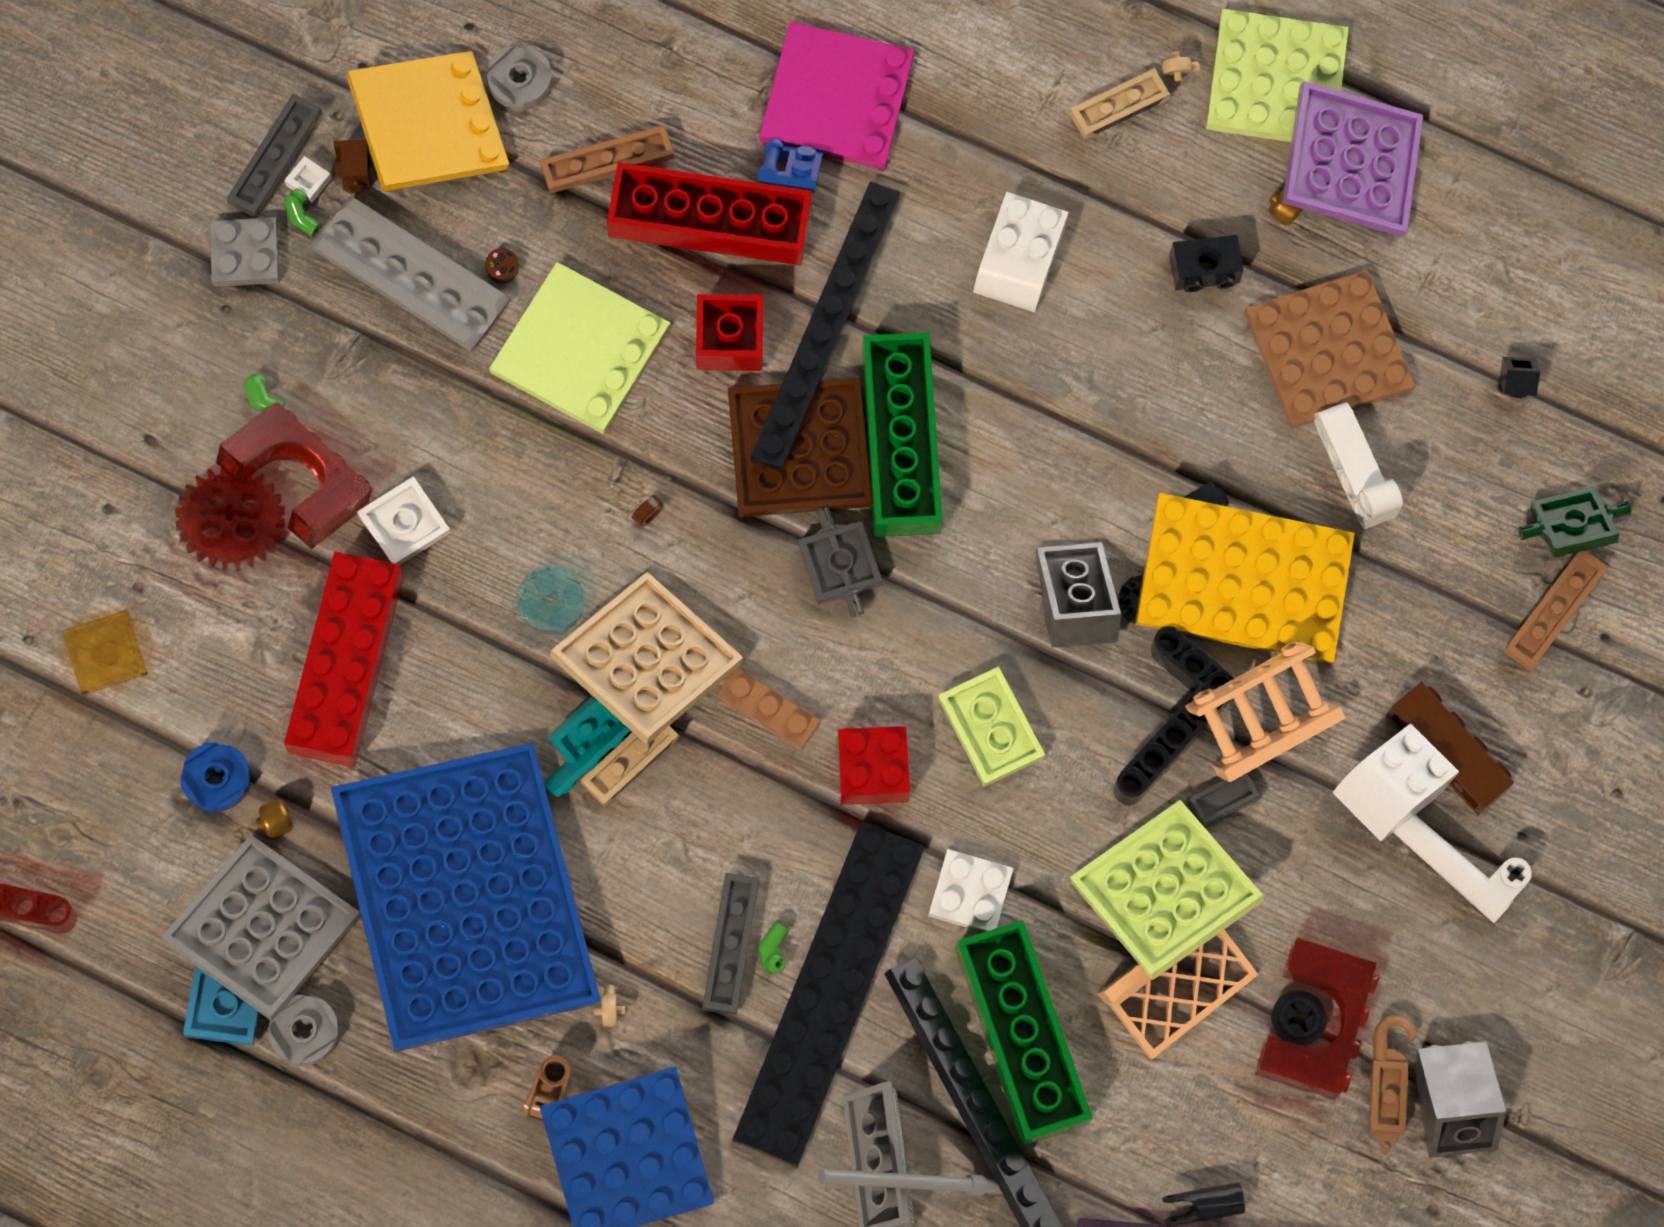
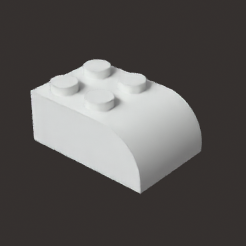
M1006 192L978 271L973 293L1035 313L1065 230L1069 212Z
M1410 723L1360 762L1333 791V794L1382 842L1441 795L1459 771Z

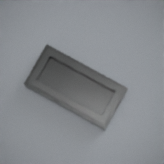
M1246 773L1231 782L1222 779L1187 797L1185 802L1204 828H1207L1259 801L1262 795L1250 774Z

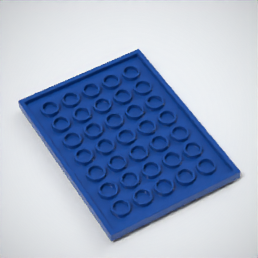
M533 743L331 787L332 798L394 1053L600 1004L601 999Z

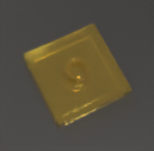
M128 610L62 631L82 696L148 675Z

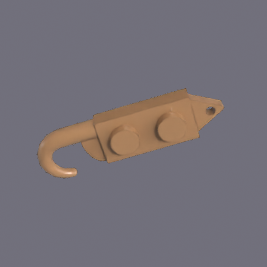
M1398 1015L1382 1019L1376 1025L1373 1039L1368 1132H1373L1384 1155L1389 1153L1399 1136L1406 1133L1408 1063L1403 1054L1387 1048V1037L1390 1028L1401 1026L1406 1030L1409 1040L1413 1041L1415 1040V1030L1407 1019ZM1384 1142H1387L1389 1147H1385Z

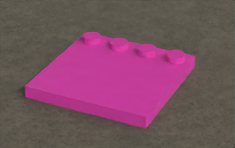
M789 22L759 141L766 143L768 140L776 138L782 141L784 146L796 148L808 146L816 151H822L823 156L885 170L914 57V50Z

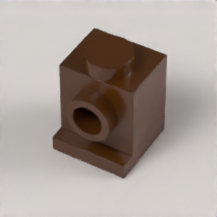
M367 140L334 141L337 157L335 159L336 178H342L343 190L349 193H356L363 189H371L370 152Z

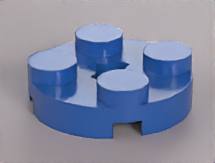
M206 743L194 749L186 757L182 770L181 786L192 804L208 813H215L231 809L242 801L251 788V772L245 757L235 747L217 743ZM215 769L217 773L225 772V775L222 777V783L218 785L207 783L211 778L209 774L211 770Z

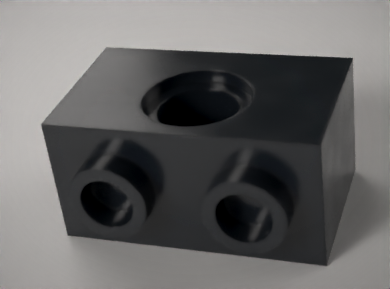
M1237 235L1172 243L1169 257L1175 291L1197 292L1204 287L1211 286L1226 289L1240 283L1244 270ZM1209 262L1214 266V269L1206 270L1199 263Z

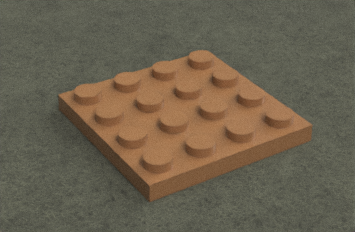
M1368 270L1246 307L1245 316L1290 429L1312 423L1315 419V413L1347 402L1353 410L1413 391L1415 388L1414 381Z

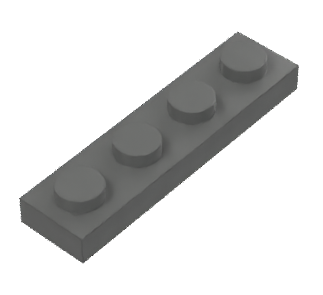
M292 94L226 198L229 205L257 218L322 115L321 107Z
M725 873L702 1010L737 1015L759 886V878Z

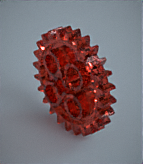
M221 465L220 474L215 475L211 469H207L208 479L206 480L196 475L197 487L187 484L185 488L188 496L179 495V504L182 507L175 508L176 517L180 518L175 521L176 530L182 531L179 534L180 542H188L186 545L188 554L198 550L196 554L197 562H201L207 557L209 558V568L211 569L218 561L222 563L223 571L227 570L229 563H234L236 570L240 571L241 562L246 561L251 568L254 567L253 558L255 556L265 561L266 553L264 549L275 552L276 544L273 540H282V532L279 529L285 528L286 522L282 518L285 515V506L279 505L282 502L281 494H273L275 491L274 483L263 486L265 482L263 474L253 479L252 468H249L243 475L239 473L238 465H235L232 473H227L225 466ZM212 497H220L224 500L219 505H212L207 502ZM247 500H253L258 503L253 508H244L241 505ZM202 513L207 514V515L204 516V517H201V516H200ZM229 515H235L232 521H227ZM257 519L261 520L259 523L255 522ZM212 527L220 530L215 536H208L203 533L206 529ZM242 531H250L254 534L252 538L245 540L240 539L237 535Z

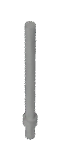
M820 1169L818 1173L820 1184L965 1192L968 1196H983L985 1193L1002 1194L995 1179H985L983 1175L968 1174L966 1177L830 1169Z

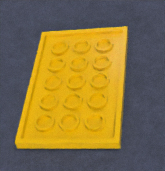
M1159 493L1156 498L1135 625L1159 630L1163 627L1171 626L1177 628L1185 635L1277 654L1282 653L1281 649L1285 645L1298 641L1313 646L1316 651L1315 654L1306 658L1307 660L1332 664L1335 660L1355 533Z

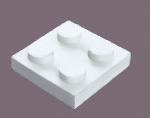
M414 476L357 511L358 517L388 561L394 564H403L451 533L449 527Z
M947 849L928 916L980 932L997 928L1013 868Z

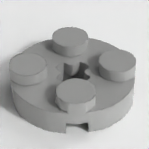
M514 46L503 48L489 62L487 79L492 96L500 104L510 107L514 111L522 112L529 107L537 105L550 91L552 76L549 62L539 50L533 47L514 48ZM515 72L518 74L525 72L527 73L525 76L526 81L516 83L512 74Z
M294 995L273 1021L270 1020L268 1039L273 1050L284 1061L296 1067L313 1065L324 1060L338 1043L339 1023L334 1011L324 1000L313 996ZM299 1022H303L305 1025L310 1023L313 1025V1028L309 1031L310 1036L306 1039L302 1036L296 1038L294 1035L298 1031L296 1025Z

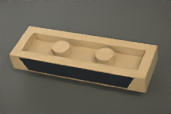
M1154 68L1070 108L1069 114L1084 140L1169 100L1170 93Z
M668 726L646 745L632 732L581 779V784L606 807L679 739V735Z

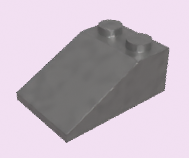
M1102 542L1036 548L1045 622L1051 647L1118 642L1121 611Z

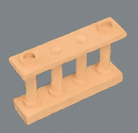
M1298 641L1287 644L1281 649L1282 653L1213 691L1212 689H1207L1199 692L1193 697L1194 701L1185 705L1188 712L1199 717L1203 714L1205 715L1222 751L1221 760L1213 764L1218 777L1231 782L1346 719L1341 706L1328 701H1322L1304 662V659L1316 653L1313 646ZM1291 666L1310 706L1308 713L1298 718L1293 717L1275 678L1276 674ZM1262 682L1281 722L1279 728L1271 733H1264L1246 694L1247 690ZM1233 698L1252 737L1250 740L1251 744L1240 750L1235 749L1216 708Z

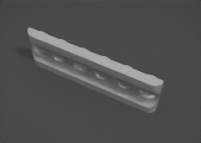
M353 197L347 198L330 223L310 246L319 255L470 352L473 351L509 303V299L501 291Z

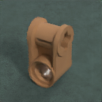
M552 1055L542 1061L534 1084L528 1093L522 1113L523 1117L528 1118L531 1115L543 1119L540 1107L537 1104L543 1105L566 1098L572 1080V1070L564 1058ZM556 1064L565 1068V1075L560 1081L551 1082L547 1079L546 1073L549 1067Z

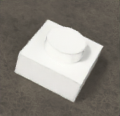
M304 156L284 181L290 189L301 190L306 195V199L313 203L332 178L328 171Z

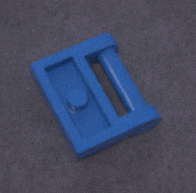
M776 138L768 140L764 148L765 161L759 168L757 175L759 182L811 190L812 193H815L823 152L816 151L808 146H800L798 148L784 146L783 142ZM778 161L787 162L785 172L777 170Z

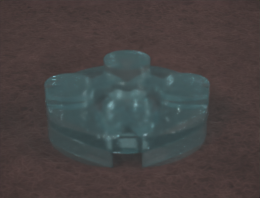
M549 566L546 569L531 572L523 579L517 592L521 618L531 629L539 633L562 635L579 621L584 611V593L580 582L573 573L561 567ZM552 593H556L557 601L560 603L551 608L545 607L546 603L542 600L543 596L550 597Z

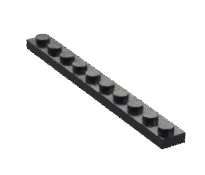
M870 181L753 450L751 462L783 472L899 202L900 191Z
M917 958L890 968L884 975L990 1172L998 1183L1020 1227H1062Z

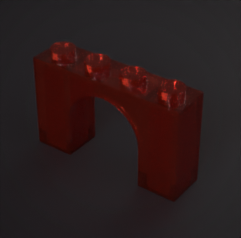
M278 402L219 445L216 464L238 484H241L263 466L279 460L300 463L315 474L320 488L292 509L288 529L311 550L356 516L357 511L369 503L373 487L370 486L368 480L351 469L342 456L331 451L315 432L309 431L298 421L293 412L286 410Z
M1296 938L1291 945L1282 977L1319 988L1326 992L1335 1001L1341 1017L1340 1031L1332 1043L1319 1048H1307L1268 1036L1263 1042L1254 1075L1335 1100L1341 1092L1346 1093L1352 1077V1073L1347 1072L1350 1059H1356L1361 1045V1040L1356 1039L1359 1026L1365 1027L1370 1013V1007L1365 1006L1368 993L1374 994L1379 980V974L1374 973L1377 963Z

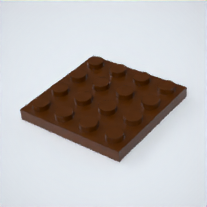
M860 378L821 381L783 472L751 462V455L782 384L728 388L739 517L815 512L819 509L824 511L826 507H829L830 510L872 507Z

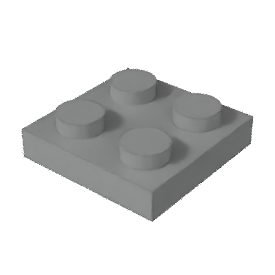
M276 217L210 221L211 279L213 287L279 283L278 222Z

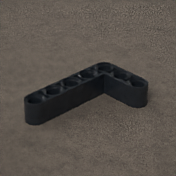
M1167 626L1158 630L1151 645V654L1155 661L1192 692V695L1120 772L1113 792L1115 798L1124 805L1138 803L1209 726L1206 717L1201 720L1192 718L1185 705L1194 701L1193 697L1199 692L1211 689L1210 686L1212 684L1224 685L1234 679L1227 670L1175 627ZM1170 640L1174 643L1176 649L1174 651H1165L1161 648L1159 642ZM1185 663H1197L1201 667V672L1196 674L1189 672L1185 667ZM1230 700L1216 707L1219 714L1228 705ZM1172 731L1177 732L1182 736L1183 742L1173 744L1167 739L1166 734ZM1155 756L1160 760L1161 766L1155 769L1150 768L1146 765L1144 758ZM1126 780L1136 782L1139 791L1135 793L1125 791L1122 787V782Z

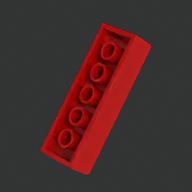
M618 162L607 218L608 237L802 266L812 205V191Z
M334 551L284 741L288 754L353 768L356 767L404 579L401 565Z

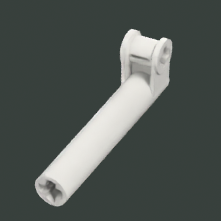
M1416 815L1393 832L1493 923L1514 902L1513 899L1531 879V868L1521 858L1508 859L1489 879ZM1516 869L1520 874L1518 879L1511 882L1507 877L1510 872Z

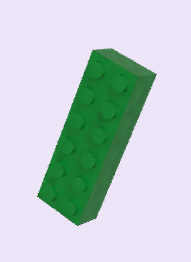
M930 334L863 335L862 360L874 537L941 534L943 518Z
M1024 920L958 940L955 951L1022 1146L1089 1125L1093 1117Z

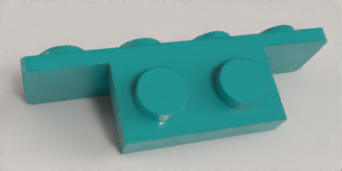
M591 696L547 737L566 761L544 781L545 789L556 797L569 792L575 786L578 778L599 764L601 757L611 748L617 747L624 741L626 734L631 731L595 697Z

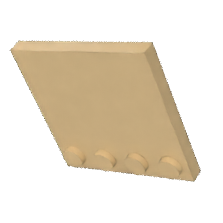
M648 572L561 641L550 653V657L646 745L735 671L743 662V657Z

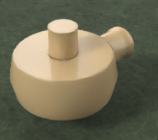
M1179 51L1172 52V58L1162 62L1164 75L1174 76L1175 82L1182 81L1183 74L1200 70V63L1198 61L1191 62L1189 57H1180Z
M606 985L604 987V995L602 996V1006L594 1007V1015H602L603 1026L613 1027L617 1026V1015L625 1014V1006H617L615 987L613 985Z

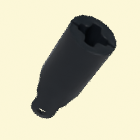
M1239 1182L1171 1194L1162 1198L1164 1203L1181 1201L1193 1203L1191 1210L1186 1214L1166 1219L1165 1224L1170 1226L1245 1214V1201Z

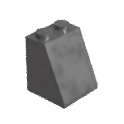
M1467 1041L1458 1045L1448 1046L1430 1045L1418 1049L1414 1070L1429 1158L1497 1151L1506 1109L1487 1041L1476 1043Z

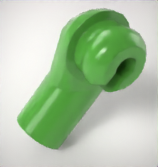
M294 189L284 199V206L289 220L293 225L311 237H315L319 233L322 224L305 213L302 205L307 201L306 195L301 190Z
M257 373L252 374L244 383V390L250 405L254 409L280 417L284 411L285 402L268 396L265 388V377Z
M774 922L758 945L761 965L770 974L782 972L786 965L779 945L789 931L777 922Z

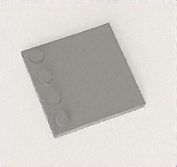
M250 835L161 938L162 942L273 1021L360 918V912L253 835Z

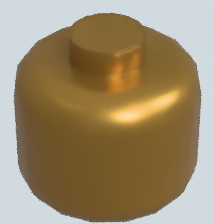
M1284 190L1280 193L1276 191L1269 199L1271 204L1268 212L1278 222L1287 226L1298 217L1303 209L1283 204Z
M276 800L259 808L260 817L256 818V822L260 832L265 830L268 837L275 838L293 830V822L287 805L283 800Z

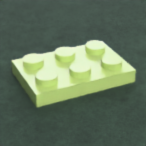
M999 666L938 695V700L983 787L1045 758V753Z

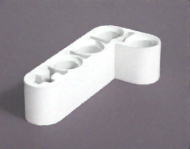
M1344 402L1315 413L1314 422L1318 434L1362 528L1367 529L1396 518L1403 506L1399 487L1393 479L1384 480L1350 405Z

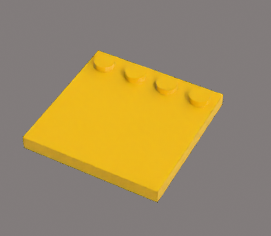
M472 51L348 71L347 80L383 192L507 170L509 162Z

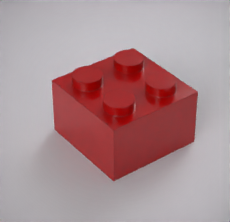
M697 294L696 370L762 371L763 295Z
M907 727L838 729L837 751L840 805L907 803L910 796Z

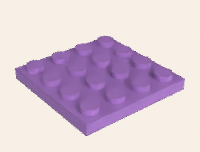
M1304 81L1299 87L1282 203L1397 236H1404L1408 231L1423 115Z

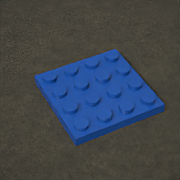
M676 1066L539 1106L573 1227H638L714 1204Z

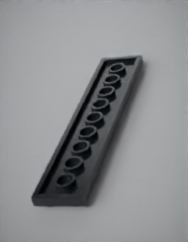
M861 821L732 1142L798 1168L925 846Z

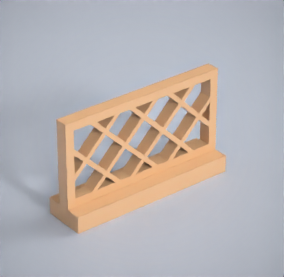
M1225 930L1217 934L1222 941L1221 955L1203 953L1204 944L1197 949V952L1193 951L1189 954L1190 956H1196L1194 976L1176 974L1177 963L1171 967L1170 973L1164 972L1160 975L1170 977L1168 997L1149 995L1152 979L1138 962L1097 993L1102 1001L1111 1007L1149 1059L1155 1058L1259 975ZM1227 949L1230 951L1233 957L1227 956ZM1202 957L1220 960L1218 979L1200 977ZM1226 961L1238 962L1246 972V975L1237 982L1224 980ZM1176 978L1194 981L1191 1000L1173 998ZM1199 982L1217 984L1216 999L1211 1003L1197 1001ZM1145 985L1144 994L1135 993ZM1223 985L1231 986L1223 992ZM1130 996L1143 998L1141 1018L1129 1017L1120 1004ZM1149 999L1167 1002L1165 1022L1147 1019ZM1173 1003L1191 1005L1190 1017L1186 1023H1171ZM1197 1006L1205 1007L1196 1014ZM1133 1022L1140 1023V1030L1135 1026ZM1146 1024L1164 1026L1163 1041L1154 1048L1145 1039ZM1170 1027L1178 1028L1176 1031L1169 1035Z

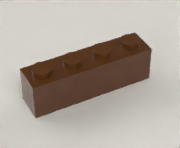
M1421 681L1396 702L1386 716L1399 731L1411 723L1459 771L1449 785L1473 812L1479 816L1514 784L1511 779V773L1502 763H1496L1490 757L1488 748L1478 737L1473 738L1464 728L1465 724L1458 714L1453 711L1449 712L1441 703L1442 699L1438 692L1430 686L1426 687Z

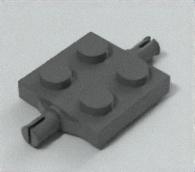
M824 508V513L822 509L816 511L822 529L815 535L798 539V546L817 603L819 605L836 599H846L850 616L856 617L857 613L860 616L864 614V610L858 595L866 590L880 587L883 583L863 522L835 525L830 508Z

